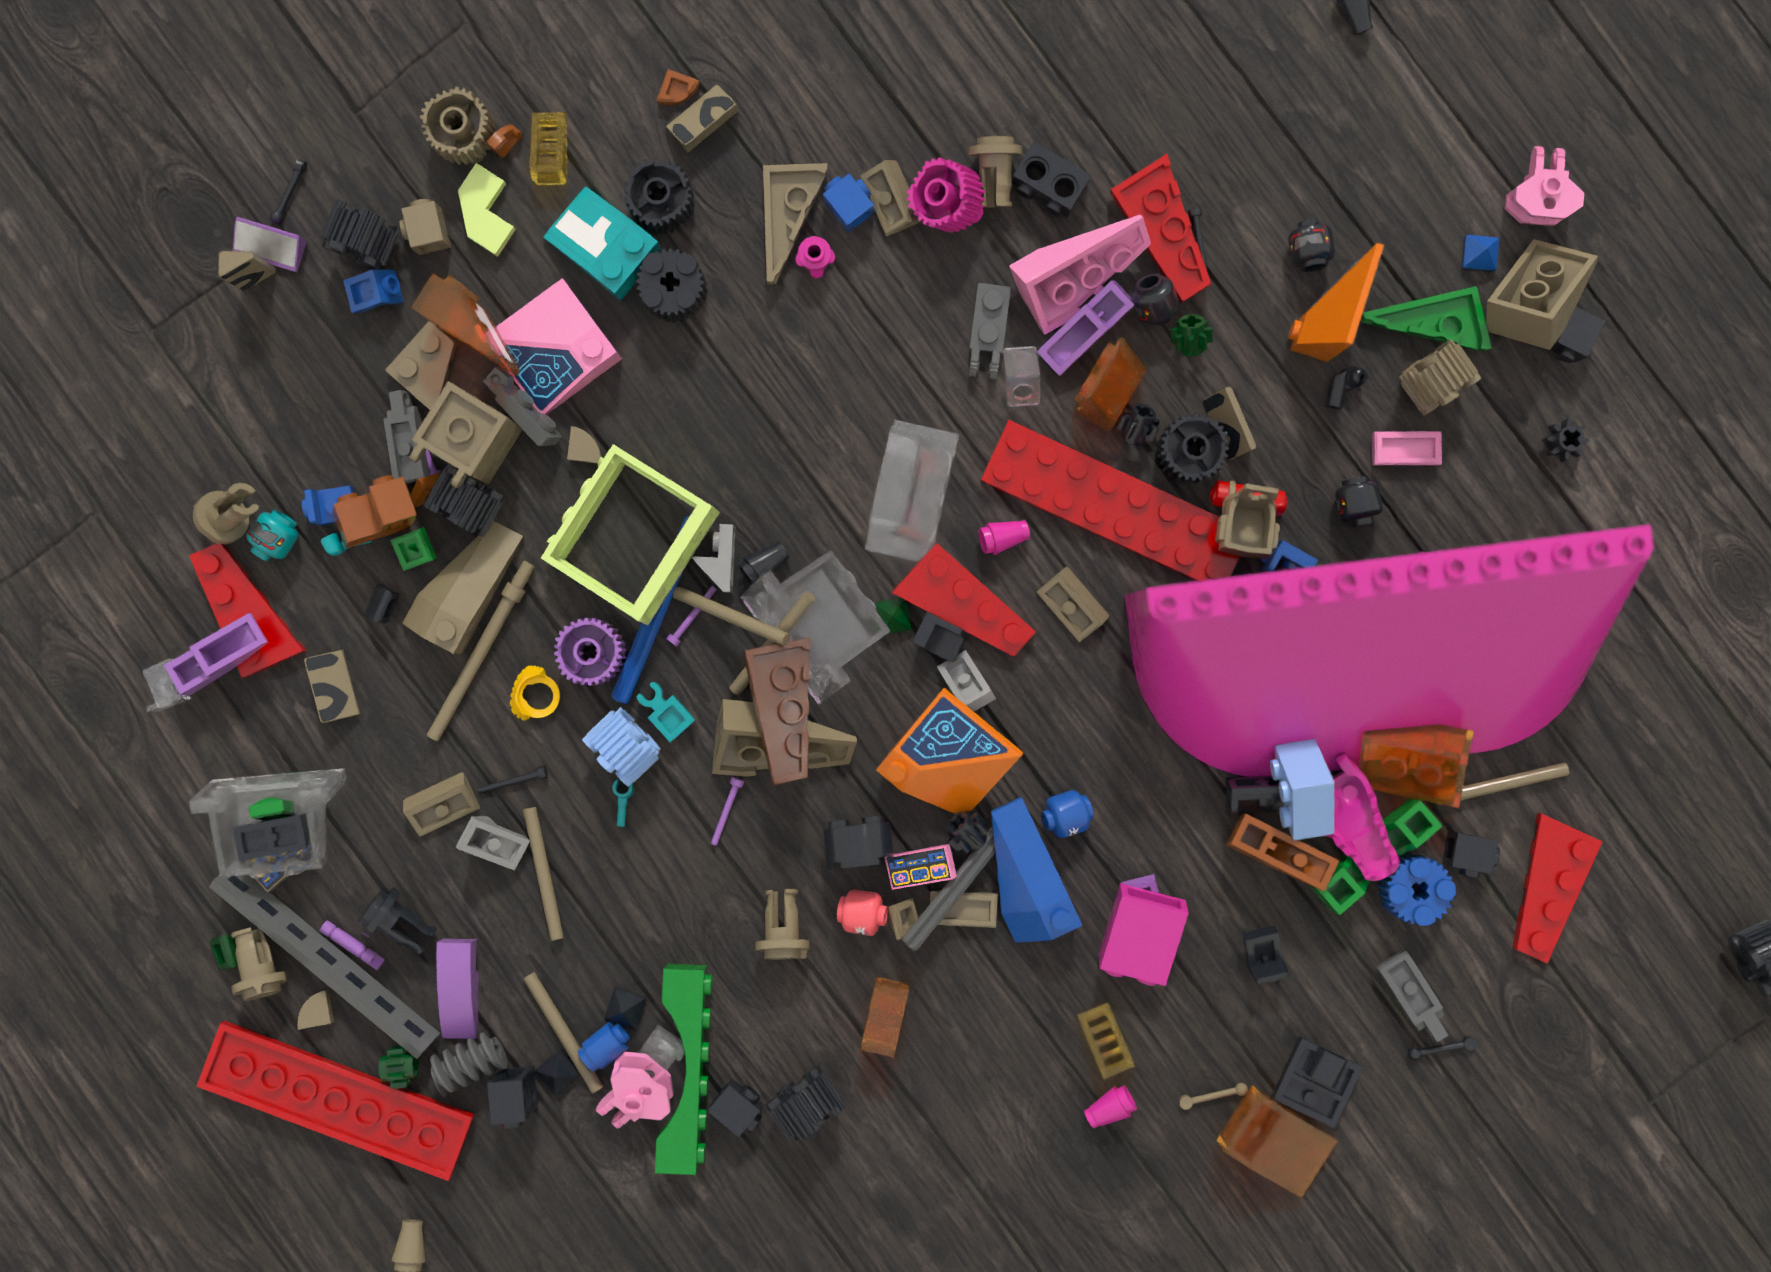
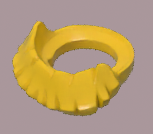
M536 665L527 666L517 676V680H515L514 687L512 688L513 692L510 694L512 698L510 700L511 711L514 715L517 714L516 717L518 719L521 717L523 721L528 720L530 717L542 718L548 716L557 708L560 700L559 688L556 682L546 675L544 668L536 667ZM535 683L548 685L553 692L552 703L545 709L532 708L522 696L526 685Z

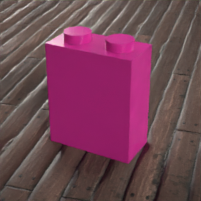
M1120 883L1098 955L1100 969L1114 977L1125 975L1136 978L1145 985L1154 986L1159 984L1166 986L1188 917L1186 900Z

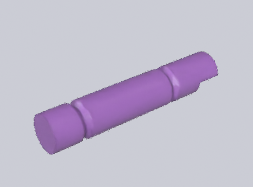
M328 920L319 930L355 956L361 957V960L376 970L380 968L385 960L342 929L336 928V925Z

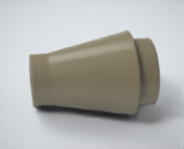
M402 1220V1228L391 1260L394 1262L395 1271L418 1272L422 1269V1263L426 1262L422 1220Z

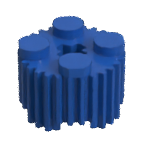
M1405 854L1403 858L1398 857L1400 861L1398 869L1390 876L1379 880L1381 884L1378 885V888L1381 891L1378 892V895L1383 897L1380 900L1383 903L1382 907L1387 909V912L1394 917L1410 924L1415 923L1424 926L1435 923V918L1441 919L1442 913L1447 914L1446 908H1451L1449 901H1453L1456 895L1455 884L1450 881L1452 877L1447 875L1448 871L1443 869V865L1430 858L1410 854V856ZM1414 883L1419 885V890L1415 895L1414 890L1411 888Z

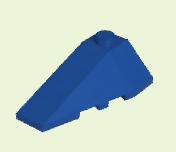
M1022 797L992 810L991 820L997 860L1000 908L1015 943L1053 940L1081 927L1082 923Z

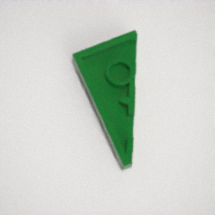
M1477 286L1363 312L1361 315V323L1443 343L1453 339L1455 344H1459L1461 347L1481 352L1492 349Z

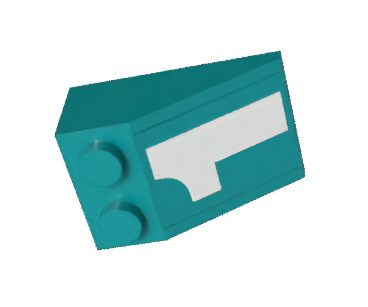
M586 186L543 236L545 240L619 301L625 297L635 285L636 280L639 279L637 273L641 272L639 267L643 266V259L648 254L655 253V251L662 252V248L657 240Z

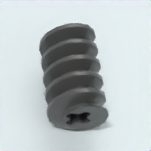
M481 1032V1044H477L471 1037L467 1040L468 1050H465L462 1044L458 1043L455 1045V1056H453L450 1050L445 1049L443 1050L444 1061L441 1062L435 1054L430 1057L433 1081L443 1097L447 1095L448 1091L454 1093L459 1090L460 1085L463 1087L469 1086L472 1079L474 1081L482 1080L484 1073L491 1076L496 1072L497 1068L500 1070L507 1068V1057L497 1037L494 1036L490 1039L485 1032Z

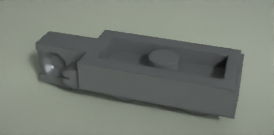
M502 367L493 368L483 382L497 396L495 398L497 403L538 446L556 445L563 436L555 429V422L549 416L540 413L533 406L534 400L532 397L514 385V377Z
M398 390L389 392L391 410L387 411V418L383 420L393 479L403 477L405 484L416 483L418 478L429 476L426 451L419 462L415 463L410 460V455L417 445L412 439L421 426L420 414L417 406H413L409 391Z
M1407 950L1399 951L1376 966V969L1410 1023L1418 1031L1425 1028L1431 1039H1435L1436 1042L1448 1036V1033L1439 1021V1018L1444 1016L1443 1007Z

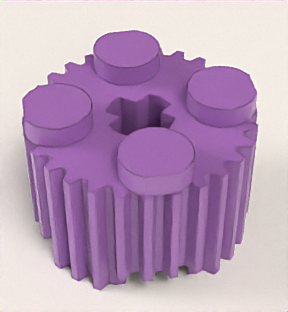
M585 618L577 619V622H571V626H564L565 631H559L560 638L555 639L558 643L554 646L558 649L554 652V655L558 656L555 662L560 663L558 668L562 669V675H567V680H573V683L590 686L609 682L610 678L616 677L615 672H620L621 669L619 667L624 666L622 659H626L627 648L626 642L622 640L623 636L617 634L619 630L613 628L614 625L600 619ZM586 645L596 646L597 649L595 651L597 655L595 658H589L588 660L585 658L587 652L584 651Z

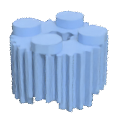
M620 707L616 712L611 710L582 740L593 752L599 751L601 755L597 758L598 762L609 773L616 769L615 773L618 778L629 787L659 759L658 754L661 748L649 734L646 735L634 723L635 720L631 715Z

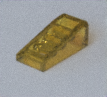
M565 112L532 113L529 174L536 185L567 183V115ZM541 127H557V131H541ZM557 140V143H541V141ZM541 154H556V157H541Z
M1109 1003L1077 1015L1103 1079L1135 1067ZM1104 1015L1107 1016V1022L1092 1028L1089 1027V1021ZM1112 1028L1114 1034L1095 1041L1094 1034ZM1117 1040L1119 1047L1102 1054L1100 1053L1099 1047ZM1121 1053L1123 1054L1124 1060L1106 1067L1104 1060Z

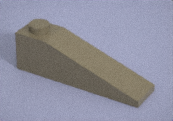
M493 521L484 538L478 535L418 593L402 624L422 638L453 654H463L524 536Z
M723 699L716 725L712 774L743 777L755 776L756 770L768 769L754 702ZM807 720V732L809 733L808 768L850 764L857 743V737Z

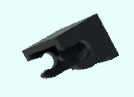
M1272 776L1226 778L1227 816L1238 818V814L1279 812V809L1284 807V802H1282L1279 792L1280 781L1274 780Z
M311 812L234 827L233 833L238 860L244 861L307 849L308 844L313 843L315 836L309 834L308 824L313 821Z

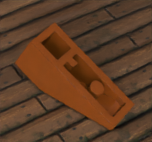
M1248 814L1239 816L1226 843V846L1321 891H1325L1339 860L1299 840L1293 841L1291 836Z

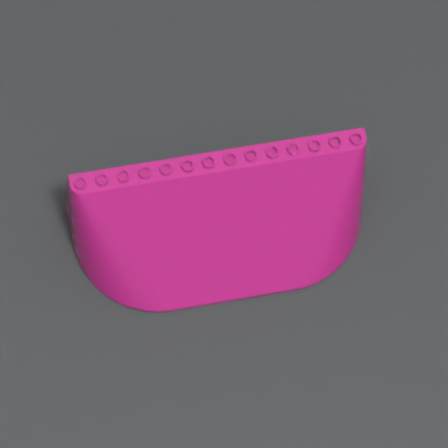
M1645 525L1146 588L1124 596L1136 679L1142 697L1157 723L1176 744L1196 759L1214 768L1247 777L1272 776L1270 760L1275 759V745L1310 739L1316 740L1329 771L1342 770L1336 757L1343 753H1346L1359 768L1401 762L1402 756L1364 759L1367 742L1433 737L1431 750L1423 752L1417 760L1500 749L1515 744L1545 727L1572 700L1584 681L1652 552L1651 526Z

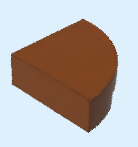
M668 69L657 97V103L672 106L687 101L698 90L700 86L699 80Z
M506 125L496 131L486 143L502 159L523 137V133L514 125Z
M441 472L417 479L410 494L414 507L425 503Z

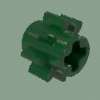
M1185 315L1176 321L1177 327L1171 328V343L1175 344L1176 351H1180L1185 356H1198L1207 350V343H1213V328L1208 327V321L1204 320L1200 315Z
M393 1046L391 1049H387V1055L381 1056L379 1059L380 1079L382 1082L390 1081L391 1089L407 1088V1085L411 1084V1079L417 1078L419 1075V1059L408 1053L402 1046Z

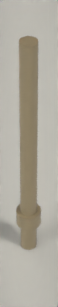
M523 560L512 582H507L501 593L504 595L427 733L429 738L435 741H439L515 602L519 603L525 593L523 588L535 568L533 564Z

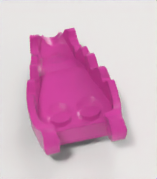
M1343 753L1336 757L1343 771L1332 777L1334 781V834L1326 836L1332 838L1336 846L1354 860L1366 880H1382L1398 869L1400 861L1388 839L1387 831L1378 808L1377 798L1371 784L1359 767L1346 753Z

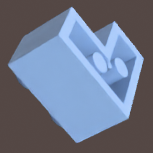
M1310 739L1275 745V759L1270 760V769L1273 779L1280 781L1279 792L1281 800L1284 802V807L1279 809L1283 828H1289L1293 841L1334 834V781L1316 740Z

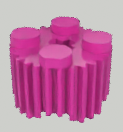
M933 158L931 162L925 161V166L922 167L923 171H918V178L914 177L913 179L915 184H911L910 190H907V194H909L907 201L910 202L908 208L915 211L914 215L918 216V220L929 227L953 233V231L960 232V229H966V225L971 226L972 223L978 222L983 215L981 201L985 200L982 197L985 191L981 189L983 183L979 182V174L971 168L942 158L937 160Z

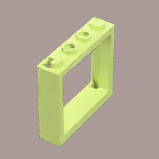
M613 444L604 458L600 457L598 469L593 477L587 479L580 489L581 496L574 507L571 506L562 517L563 524L556 535H552L547 540L550 544L541 559L637 621L649 625L720 512ZM625 465L695 508L635 604L565 560Z

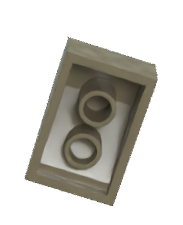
M1533 239L1487 301L1486 326L1488 332L1550 350L1565 330L1596 266L1598 256Z

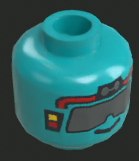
M274 509L271 513L262 512L247 532V540L253 545L250 551L265 561H269L271 557L284 559L299 537L298 531L295 528L297 523Z

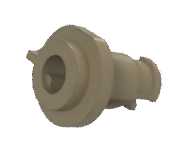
M1014 137L977 138V145L969 146V156L979 157V182L983 183L981 189L985 191L982 194L985 200L981 201L983 208H996V206L1012 207V202H1010L1012 157L1022 155V146L1014 144Z
M237 483L225 492L213 491L205 494L193 505V520L197 530L217 544H230L237 541L247 531L249 516L259 508L257 504H252L249 508H245L242 503L256 490L248 484Z
M784 889L785 927H779V892L773 890L765 891V896H767L765 941L755 942V951L764 952V959L766 960L807 959L809 940L799 939L798 908L795 895H798V890Z
M251 927L232 933L231 937L235 939L236 943L235 955L241 982L231 986L233 995H242L244 1001H251L281 992V984L288 982L285 972L275 971L271 948L265 938V933L259 928L252 931Z

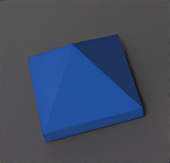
M1465 235L1462 269L1495 272L1497 269L1499 238Z

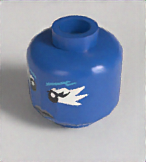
M1075 790L1049 797L1045 802V811L1041 812L1044 828L1047 831L1051 830L1058 838H1066L1086 831L1094 817L1093 809L1087 796L1081 795Z

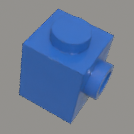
M850 174L844 178L838 176L824 188L826 190L823 193L824 203L848 233L874 214V204L868 198L871 192L861 179L855 181Z

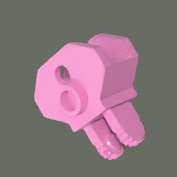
M1539 146L1533 148L1529 174L1524 177V182L1508 193L1505 198V210L1519 223L1554 226L1583 207L1584 192L1569 179V171H1564L1566 153L1564 149L1555 148L1551 156L1550 169H1543L1544 148Z
M622 1053L615 1060L611 1076L612 1090L599 1102L596 1112L603 1116L616 1106L619 1111L614 1115L611 1124L617 1129L630 1119L634 1122L639 1118L662 1120L671 1110L669 1099L674 1094L671 1074L647 1054ZM645 1070H652L655 1075L650 1077Z

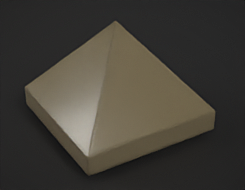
M913 898L894 904L888 909V922L897 940L902 939L918 920Z

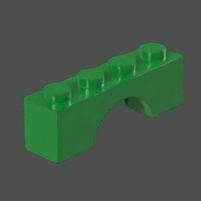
M1413 798L1406 799L1383 819L1388 839L1398 857L1408 851L1417 849L1442 827L1421 800ZM1345 853L1337 859L1339 862L1325 891L1310 886L1329 910L1338 915H1341L1362 897L1371 882L1364 878L1354 860Z

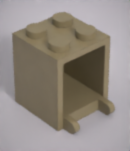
M448 381L412 439L417 445L410 455V460L415 463L419 462L425 451L429 450L459 469L451 481V485L459 488L467 475L489 485L523 429L503 414Z

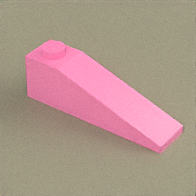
M1137 215L1037 249L1009 265L1020 295L1045 335L1068 322L1093 293L1097 295L1104 288L1102 285L1115 272L1124 271L1151 245L1144 218L1141 215Z

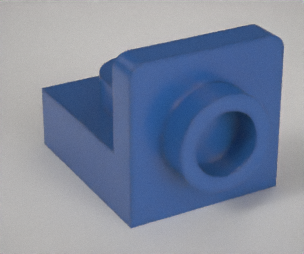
M372 269L343 280L352 313H363L385 304H399L403 302L400 283L395 270Z
M349 485L319 491L313 489L305 490V499L302 500L303 514L306 519H309L311 524L318 526L336 523L332 513L333 504L338 503L337 498L349 493H355L354 487Z
M1284 540L1278 541L1277 549L1275 552H1272L1270 558L1260 559L1264 563L1261 571L1264 573H1272L1280 559L1283 560L1281 566L1287 570L1312 568L1318 562L1316 558Z

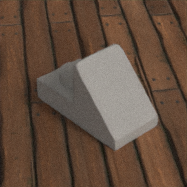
M720 524L719 532L713 533V552H718V558L691 557L725 593H733L736 527L731 524Z
M966 650L959 653L954 662L947 660L937 666L952 694L973 712L996 699Z
M473 816L458 841L456 848L515 871L530 840L524 835L498 826L490 817Z

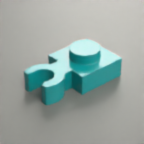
M651 682L649 685L655 690V698L647 700L643 694L639 693L637 700L645 707H652L654 712L648 719L669 742H672L696 719L674 695L666 701L663 698L662 687L656 682Z

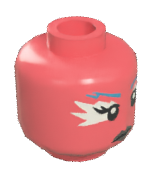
M852 889L846 896H841L837 909V922L842 923L843 929L846 932L873 936L880 926L886 925L888 906L883 905L880 894Z

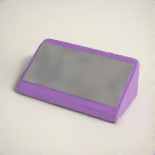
M240 217L236 218L233 251H252L274 266L298 272L307 243L305 239L299 235Z

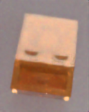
M1122 337L1119 338L1115 346L1108 343L1074 401L1079 403L1075 410L1077 414L1108 432L1115 425L1147 370Z
M1254 1085L1251 1086L1216 1140L1225 1153L1254 1172L1301 1198L1338 1142Z

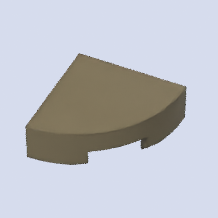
M571 426L567 460L598 464L602 454L596 441L584 430Z
M329 989L314 994L304 1003L298 1016V1030L334 1022Z

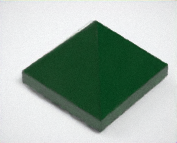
M898 598L873 603L879 636L911 630L906 600Z
M226 934L211 938L210 944L218 969L221 971L236 967L235 939Z

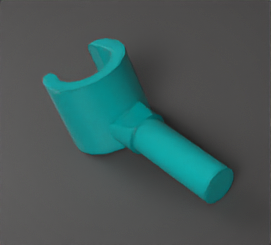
M337 533L330 534L321 539V544L325 551L332 556L340 555L348 549L345 548L343 541H341Z
M617 779L612 786L614 794L618 796L617 826L624 827L628 798L634 794L635 789L632 783L627 793L619 794V780Z

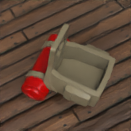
M1217 480L1210 490V500L1212 501V506L1222 508L1223 515L1218 518L1215 542L1219 544V551L1247 558H1270L1272 552H1275L1277 549L1278 535L1280 533V525L1275 522V516L1281 517L1287 508L1285 491L1273 487L1237 484L1235 481L1230 480L1228 482Z

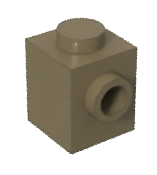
M419 199L411 202V206L401 208L404 218L399 221L402 235L405 240H409L410 248L418 255L451 248L442 208L435 201Z

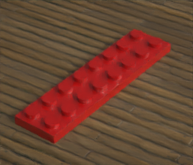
M1008 420L980 481L1197 582L1230 578L1240 557L1219 551V544L1215 542L1216 525L1219 516L1011 420Z
M223 1021L219 1025L196 1086L447 1181L452 1178L475 1116L473 1113L406 1088L391 1089L390 1082H382L377 1077L227 1021Z

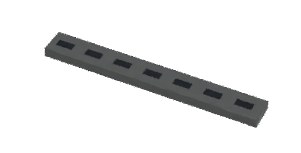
M235 863L212 881L209 888L416 1059L439 1036L440 1032L273 894L267 893L256 880Z

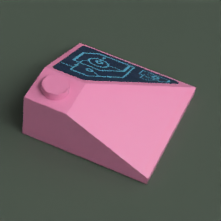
M563 278L494 328L511 361L504 357L491 332L482 337L508 373L514 377V381L519 388L532 397L534 400L533 406L545 415L622 359Z

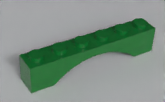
M667 964L663 969L662 1004L672 1016L681 1035L685 1050L686 1077L684 1092L679 1106L656 1139L655 1173L696 1175L699 1164H705L706 1143H700V1131L706 1130L707 1110L701 1109L702 1096L707 1097L709 1077L703 1076V1063L709 1062L710 1042H704L705 1029H710L711 1008H706V995L712 994L713 976L707 975V965Z

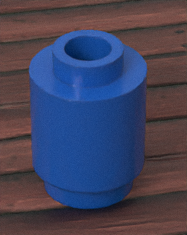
M608 1022L582 1043L583 1047L578 1050V1054L583 1063L591 1071L595 1072L599 1068L604 1069L622 1053L629 1049L627 1041L630 1040V1037L620 1024L617 1023L614 1026Z

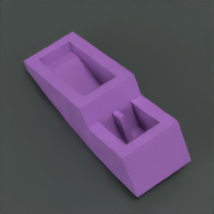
M1111 280L1088 304H1085L1060 328L1037 353L1059 376L1062 375L1134 308L1135 304L1132 298L1115 280Z
M248 613L190 646V651L163 666L179 694L190 696L241 664L266 645L268 641L252 613Z
M442 939L437 942V993L442 1038H477L479 971H476L477 939Z

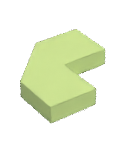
M476 163L458 190L466 232L472 241L498 257L516 230L512 225L489 211L506 183Z

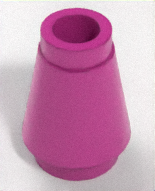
M1025 520L986 523L985 527L978 529V537L985 554L992 553L997 555L1025 540H1029L1030 531Z
M1123 1085L1119 1088L1114 1086L1088 1109L1084 1110V1113L1092 1128L1095 1129L1098 1126L1131 1117V1113L1137 1110V1106L1126 1086Z

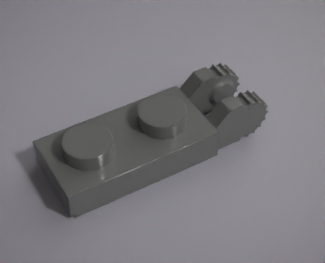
M978 283L969 351H971L969 376L976 377L980 364L979 352L992 354L988 374L989 378L997 379L1000 355H1002L1011 287Z

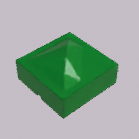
M424 527L390 540L403 571L437 558Z
M266 797L249 806L250 818L256 820H268L295 813L293 801L278 797Z

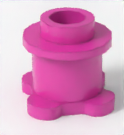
M815 236L806 238L800 244L798 254L796 255L797 265L809 270L813 278H821L824 274L823 270L828 264H832L835 261V253L830 249V245L826 240ZM812 251L821 253L817 258L809 256Z

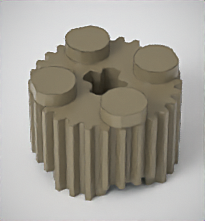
M455 87L454 90L450 89L449 93L444 90L442 91L443 95L436 94V99L431 98V101L425 102L426 108L421 109L424 114L420 115V119L424 123L421 126L427 142L438 155L442 156L444 160H449L451 163L456 162L458 165H461V162L468 165V163L476 164L482 161L484 155H487L486 150H491L486 141L495 133L493 130L496 128L491 114L478 97L476 98L471 91L468 92L465 88L460 90L459 87ZM461 122H463V125L459 129L453 130L455 125L460 126Z
M1453 339L1443 343L1436 348V351L1413 363L1402 371L1403 374L1399 377L1401 380L1400 384L1423 416L1433 411L1439 405L1444 406L1460 395L1458 391L1462 386L1466 389L1481 379L1478 370L1459 344H1455Z

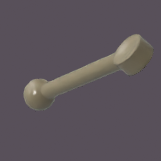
M1238 1083L1235 1088L1196 1097L1183 1095L1179 1098V1104L1181 1108L1188 1110L1196 1103L1235 1094L1244 1096L1248 1092V1087L1244 1083Z

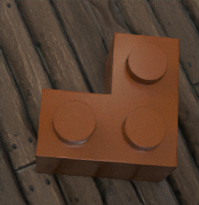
M392 475L383 476L372 482L373 486H369L368 492L365 495L358 496L357 493H349L337 498L338 503L333 504L332 513L345 548L411 529L417 514L403 477L393 479Z

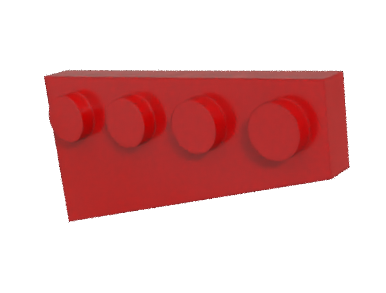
M1168 154L1112 188L1109 193L1126 219L1141 215L1144 218L1151 242L1146 251L1162 276L1168 277L1173 282L1179 302L1182 304L1209 287L1211 282L1198 243L1195 242L1188 214L1185 213L1180 198L1181 193L1170 168L1171 163Z
M216 543L189 555L220 629L246 614L252 613L268 641L260 650L237 666L242 678L252 676L307 651L302 643L298 642L290 632V628L269 605V601L262 591H259L249 579L248 573L225 544Z
M935 543L892 591L893 594L963 629L967 633L1013 657L1036 633L1034 629L938 543Z
M1537 813L1535 820L1537 825L1534 841L1531 842L1529 853L1532 855L1528 874L1525 875L1523 886L1526 888L1523 905H1520L1512 948L1548 963L1602 841L1542 813Z

